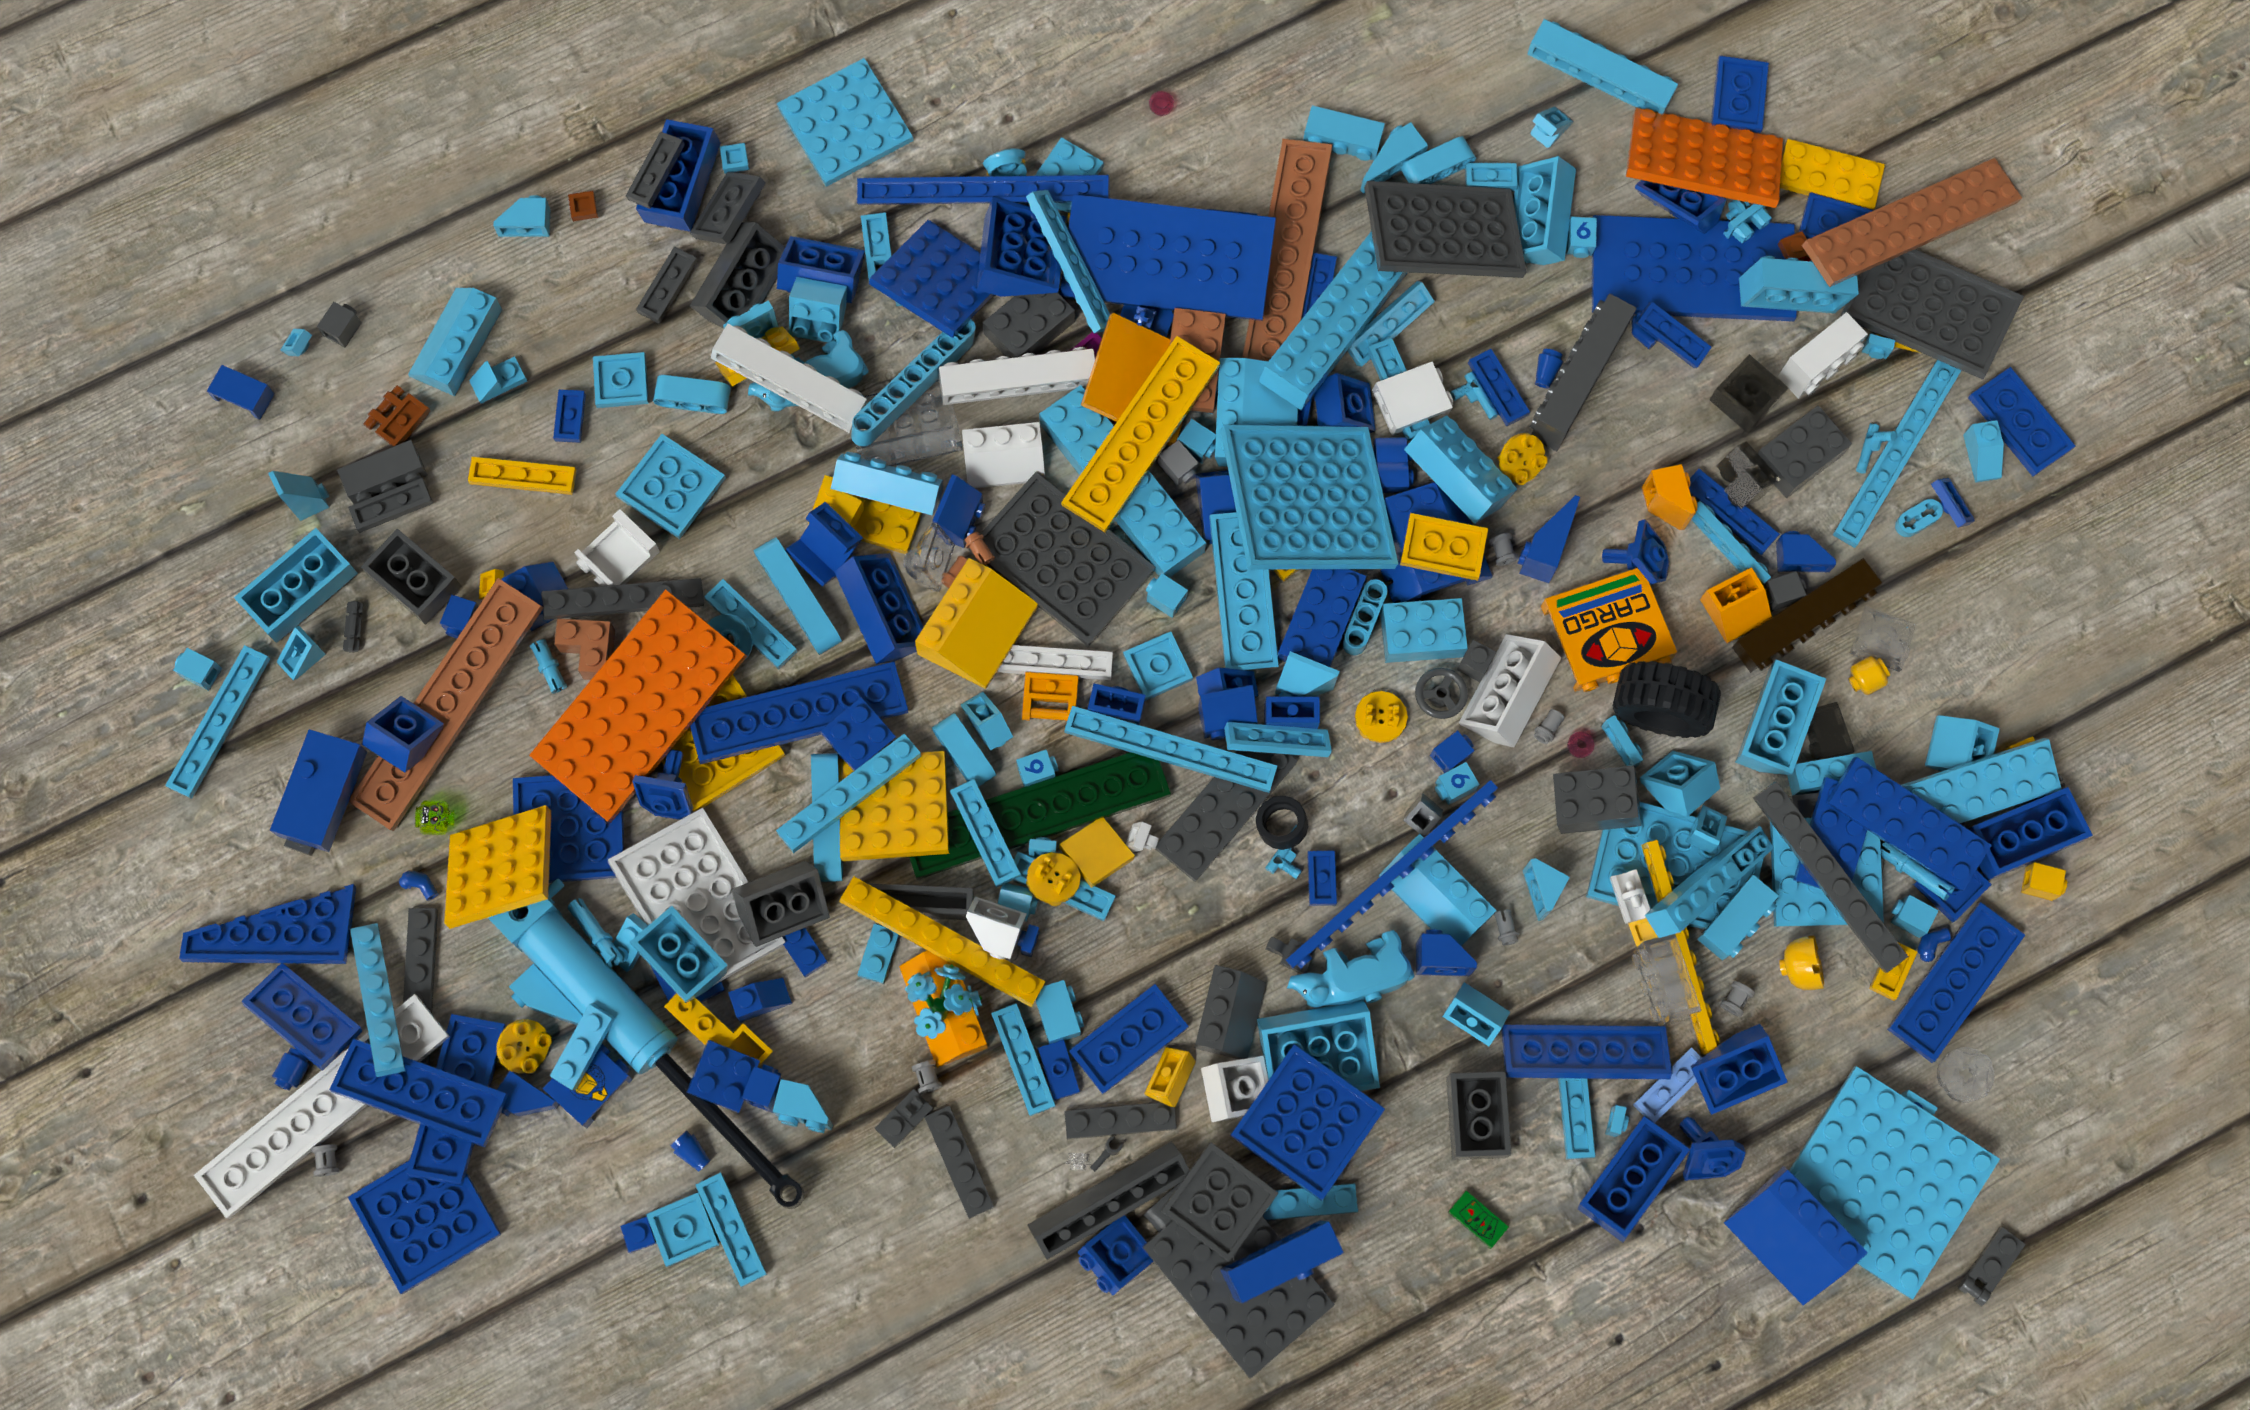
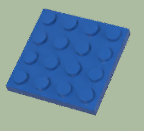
M927 220L869 280V285L951 338H954L994 296L993 294L976 290L980 252L930 220Z
M553 775L513 778V815L547 805L551 810L549 883H553L556 879H560L561 882L617 878L608 864V859L624 851L623 809L609 823Z
M1294 1044L1230 1136L1322 1201L1385 1108Z
M409 1161L348 1197L400 1294H405L502 1235L467 1172L463 1186L408 1176L406 1171Z

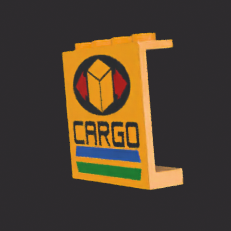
M1638 568L1545 598L1541 605L1544 616L1548 614L1551 616L1577 681L1573 686L1575 692L1582 689L1584 692L1592 691L1599 687L1598 684L1606 681L1608 684L1618 682L1621 670L1630 663L1654 661L1670 664L1677 654V649L1649 581Z

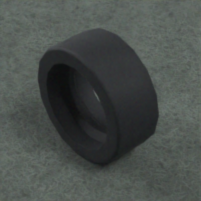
M1283 795L1272 797L1261 805L1256 815V827L1264 843L1272 848L1280 850L1293 848L1300 844L1307 834L1309 826L1305 810L1300 802L1292 797ZM1278 810H1291L1297 816V827L1291 833L1284 836L1271 834L1266 824L1270 815Z

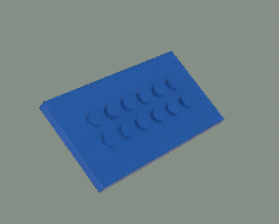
M1073 194L1068 231L1105 303L1173 311L1175 308L1223 313L1226 314V317L1263 321L1276 224L1275 217ZM1062 273L1060 296L1075 299V295L1066 281L1064 273Z
M1593 215L1592 217L1597 218L1596 248L1592 254V313L1600 300L1605 302L1610 293L1636 307L1637 309L1634 314L1643 311L1649 302H1654L1671 316L1794 322L1797 318L1796 311L1741 307L1739 278L1760 258L1773 256L1775 259L1785 260L1778 242L1795 234V224L1769 223L1762 230H1759L1753 222H1750L1748 225L1754 231V234L1742 244L1734 236L1728 239L1723 234L1729 228L1728 223L1730 221H1719L1704 234L1680 219Z

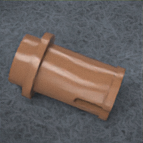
M974 532L965 539L967 543L965 547L971 549L979 563L987 565L995 559V556L992 555L983 541L984 536Z
M958 556L949 571L942 574L941 582L947 588H950L966 563L967 559L965 557Z

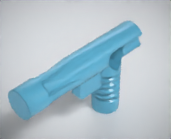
M1474 372L1466 374L1464 377L1468 383L1450 392L1453 400L1455 401L1466 395L1470 403L1479 401L1489 420L1496 418L1498 413ZM1474 382L1477 387H1471L1470 385Z
M1869 424L1861 456L1856 467L1858 473H1866L1872 451H1879L1882 442L1896 440L1895 431L1878 432L1879 425Z
M1292 848L1278 849L1265 867L1272 874L1279 867L1295 879L1302 872V870L1291 864L1296 858V854L1291 851ZM1279 857L1282 863H1274V860Z

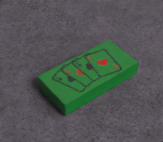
M1467 1190L1448 1211L1451 1216L1490 1249L1493 1248L1509 1228Z

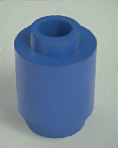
M290 1048L288 1053L283 1054L272 1075L276 1079L274 1084L287 1091H290L291 1087L298 1088L310 1065L308 1063L309 1060L298 1050Z

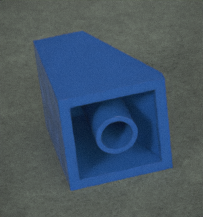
M1228 470L1197 473L1195 476L1203 538L1209 540L1210 544H1212L1209 516L1212 514L1236 512Z

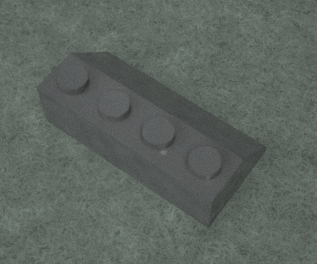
M742 222L734 238L724 247L690 307L707 321L724 329L723 325L730 318L737 315L740 316L748 312L752 306L763 302L777 278L778 262L785 247L756 222Z

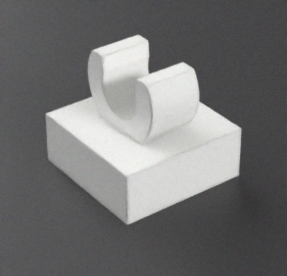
M1138 822L1132 825L1126 841V846L1131 852L1142 851L1143 848L1149 850L1156 848L1159 838L1149 834L1151 825L1145 822Z

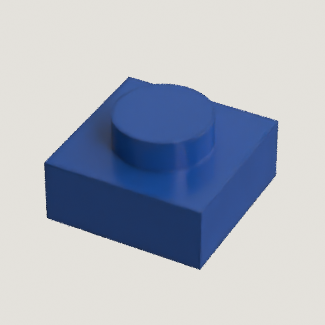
M1029 924L1027 931H1021L1017 946H1021V955L1032 957L1040 933L1039 927Z
M647 1217L620 1226L628 1253L657 1244Z

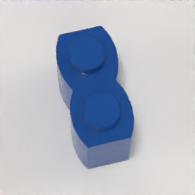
M1406 437L1375 438L1373 451L1383 493L1408 491L1409 485H1413V469L1408 467V460H1412V458L1404 450L1407 446Z

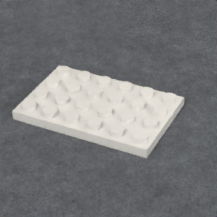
M703 808L608 859L609 866L641 919L648 926L673 906L728 965L727 974L715 984L785 944L783 937H780L758 947L754 946L737 913L731 890L748 883V880Z

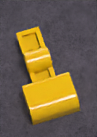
M676 993L664 1005L704 1045L710 1040L760 1060L758 1067L773 1052L744 1023H741L734 1032L729 1030L696 998L685 1003Z

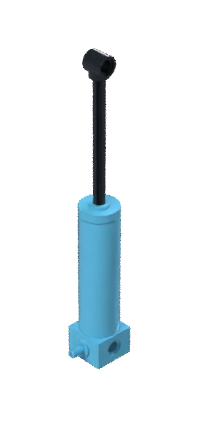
M556 879L549 885L547 900L488 917L503 935L540 969L582 1015L585 1013L588 1005L594 1003L615 1016L616 1018L605 1037L611 1046L638 1074H644L657 1066L771 1186L769 1192L781 1206L787 1209H794L802 1204L805 1194L804 1189L798 1182L793 1180L788 1173L783 1175L716 1104L686 1093L692 1079L669 1055L671 1049L677 1043L678 1037L669 1030L611 967L607 966L599 954L562 917L563 914L553 905L555 902L551 898L564 887L560 879ZM528 912L527 916L522 919V916ZM794 1187L797 1191L795 1199L789 1202L784 1201L782 1197L784 1189Z

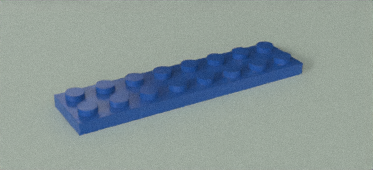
M895 662L706 707L690 726L699 763H709L821 735L820 731L860 697L863 698L881 720L907 714L908 707Z

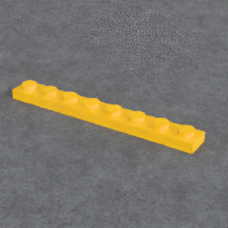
M1654 840L1641 846L1656 899L1659 903L1672 892L1671 887L1674 886V881L1670 871H1666L1664 847L1659 845L1658 840ZM1686 927L1681 932L1667 937L1700 1052L1703 1055L1715 1049L1720 1044L1717 1031L1711 1027L1709 1019L1712 1018L1709 1004L1704 1002L1702 996L1704 985L1701 977L1696 975L1694 968L1697 964L1693 950H1689L1687 944L1689 933Z
M853 876L840 898V903L1029 1007L1033 1006L1046 982L1006 959L992 957L990 952L984 951L982 946Z

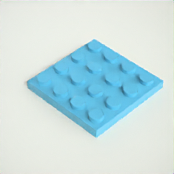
M865 58L777 103L779 111L826 187L914 141L911 132Z
M1805 818V820L1810 825L1812 818ZM1770 822V838L1773 850H1771L1772 890L1779 895L1773 902L1777 905L1773 910L1774 926L1848 925L1821 889L1793 880L1799 859ZM1867 830L1852 882L1884 923L1881 843L1879 837Z

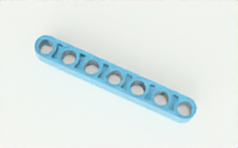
M971 319L954 338L942 332L854 416L851 438L856 445L864 447L872 444L939 379L940 366L958 361L972 347L976 327L974 321Z

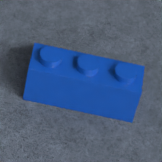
M1644 180L1639 181L1635 185V189L1642 197L1704 234L1719 222L1726 199L1720 196Z
M790 236L778 262L777 289L786 290L791 293L796 277L847 286L846 302L852 303L858 289L865 250Z

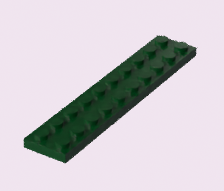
M1130 752L987 799L985 802L1010 850L1028 844L1030 839L1049 837L1092 823L1100 818H1107L1170 797L1171 792L1159 760ZM958 809L948 812L949 854L909 857L916 880L982 859Z

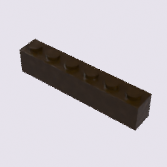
M1863 558L1739 639L1732 648L1750 673L1757 668L1763 671L1774 663L1772 660L1777 655L1784 657L1795 649L1793 645L1798 641L1804 644L1816 635L1814 631L1822 627L1825 630L1837 621L1835 617L1842 613L1846 616L1857 608L1856 603L1862 599L1866 603L1878 594L1876 590L1882 582Z

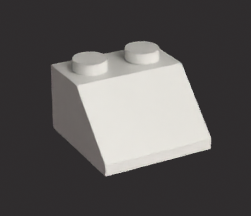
M975 897L967 911L966 918L984 951L990 952V955L997 959H1011L1027 913Z
M1264 1056L1216 1063L1201 1068L1212 1123L1240 1118L1245 1115L1269 1081Z

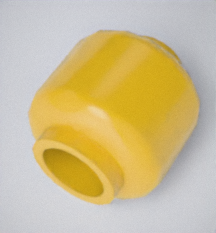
M1869 656L1851 666L1850 672L1852 676L1848 680L1855 692L1861 690L1865 695H1870L1888 684L1887 677L1890 676V673L1881 658L1875 659Z

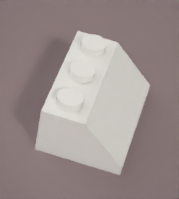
M1039 422L962 430L967 483L972 487L984 488L1023 484L1035 472L1045 478Z

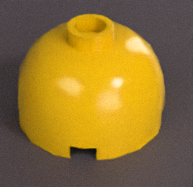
M1814 935L1801 937L1789 943L1784 950V959L1779 960L1782 976L1787 975L1791 984L1798 989H1824L1825 982L1821 959H1819L1817 952L1819 949Z

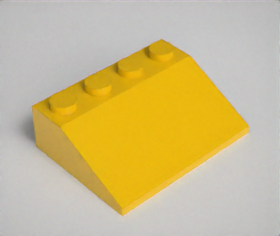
M968 558L915 640L917 655L986 689L1038 608V604L991 568Z

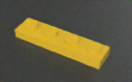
M472 457L468 483L470 485L573 495L577 470L575 467Z

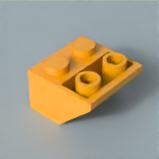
M1682 464L1652 470L1642 486L1648 512L1678 530H1684L1697 511L1696 499L1694 496H1691L1689 490L1690 477L1687 472H1684Z
M1752 567L1706 590L1700 599L1726 644L1753 631L1772 618L1766 590Z

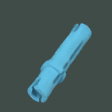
M1887 842L1882 844L1884 849L1890 853L1881 848V857L1893 864L1899 873H1906L1944 901L1950 897L1947 895V892L1952 894L1955 886L1950 885Z
M578 898V902L576 899L568 905V910L591 940L592 948L601 954L608 967H613V964L614 966L620 964L623 956L614 946L611 935L602 929L583 899Z

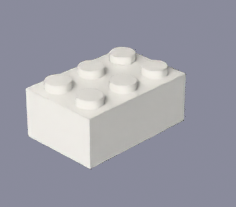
M1846 312L1792 355L1778 377L1798 399L1805 393L1809 396L1819 388V383L1824 379L1827 381L1839 371L1838 368L1843 363L1848 365L1857 357L1856 353L1864 347L1862 342L1868 334Z

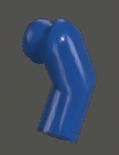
M1639 311L1632 319V335L1650 350L1657 340L1635 324L1643 312Z
M409 870L404 872L399 879V884L404 889L419 888L427 901L439 895L428 875Z
M1947 928L1929 932L1921 937L1918 953L1922 961H1932L1935 958L1934 953L1937 945L1951 940V935Z

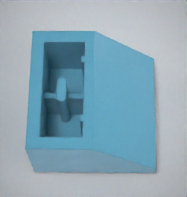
M796 277L789 295V334L794 337L827 343L835 341L833 334L841 331L843 327L847 286Z
M1936 716L1925 766L1942 772L1994 755L2000 728L1972 719Z
M781 1079L773 1108V1113L778 1117V1120L782 1124L797 1127L798 1123L806 1124L805 1126L808 1127V1130L824 1133L825 1129L832 1130L833 1124L811 1088L805 1084Z

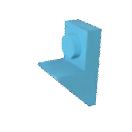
M1554 106L1536 115L1533 119L1536 125L1530 134L1546 148H1549L1574 121Z
M514 356L493 367L490 366L488 361L484 362L469 382L479 402L483 403L527 382V379Z

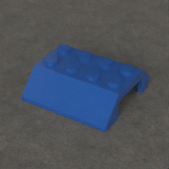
M1435 482L1384 499L1398 565L1395 569L1380 570L1385 582L1393 580V583L1387 586L1393 603L1419 601L1421 595L1464 581L1469 586L1493 577L1484 554L1478 581L1400 565L1410 513L1469 525L1473 524L1468 516Z

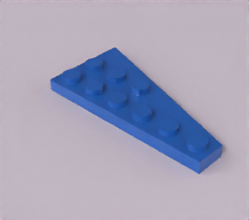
M351 884L344 886L345 889L335 892L327 891L320 893V896L307 900L299 899L261 910L259 911L260 913L255 915L236 917L231 922L220 925L215 923L184 932L179 959L182 962L346 964L356 886Z

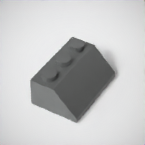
M806 861L731 889L737 913L755 947L830 918L818 869Z
M1215 965L1194 1049L1238 1060L1248 1058L1266 982L1242 971Z

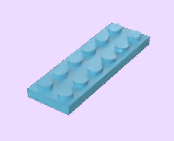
M1237 512L1212 514L1209 516L1225 668L1255 670L1279 667L1269 569L1248 570Z
M2042 738L1901 785L1959 824L2062 790L2050 740L2047 738Z

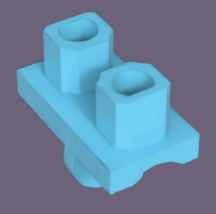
M1733 199L1728 204L1730 211L1726 214V217L1731 221L1728 223L1729 228L1723 234L1728 239L1734 236L1743 244L1754 234V231L1748 225L1751 221L1759 230H1762L1770 223L1772 217L1765 209L1766 206L1758 204L1750 206L1748 202H1740Z

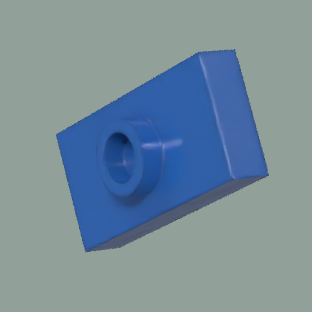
M1950 478L1938 479L1931 483L1941 500L1940 504L1943 510L1950 514L1958 528L1968 526L1975 521V518Z
M1064 1040L1039 1047V1055L1053 1100H1060L1080 1093Z

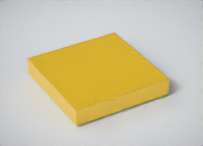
M1104 818L1095 820L1059 845V849L1063 854L1071 858L1078 866L1080 875L1091 888L1133 861L1135 857Z

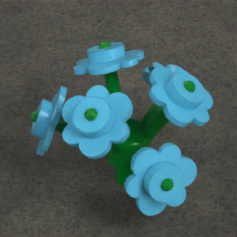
M944 964L943 967H936L934 970L938 975L946 977L940 998L933 999L931 996L937 987L933 983L934 980L930 976V972H926L923 975L917 973L908 980L909 985L905 988V991L908 993L909 1001H926L930 1007L923 1008L920 1015L914 1019L915 1024L918 1025L916 1032L919 1036L925 1037L928 1035L929 1038L934 1039L938 1033L944 1032L946 1025L943 1020L947 1018L948 1011H954L959 1016L963 1012H969L972 1009L973 1003L976 1016L979 1015L977 1007L982 1006V996L978 994L977 990L972 992L969 985L967 986L969 992L964 991L959 984H954L949 989L951 979L965 980L966 977L959 972L958 967L952 964Z

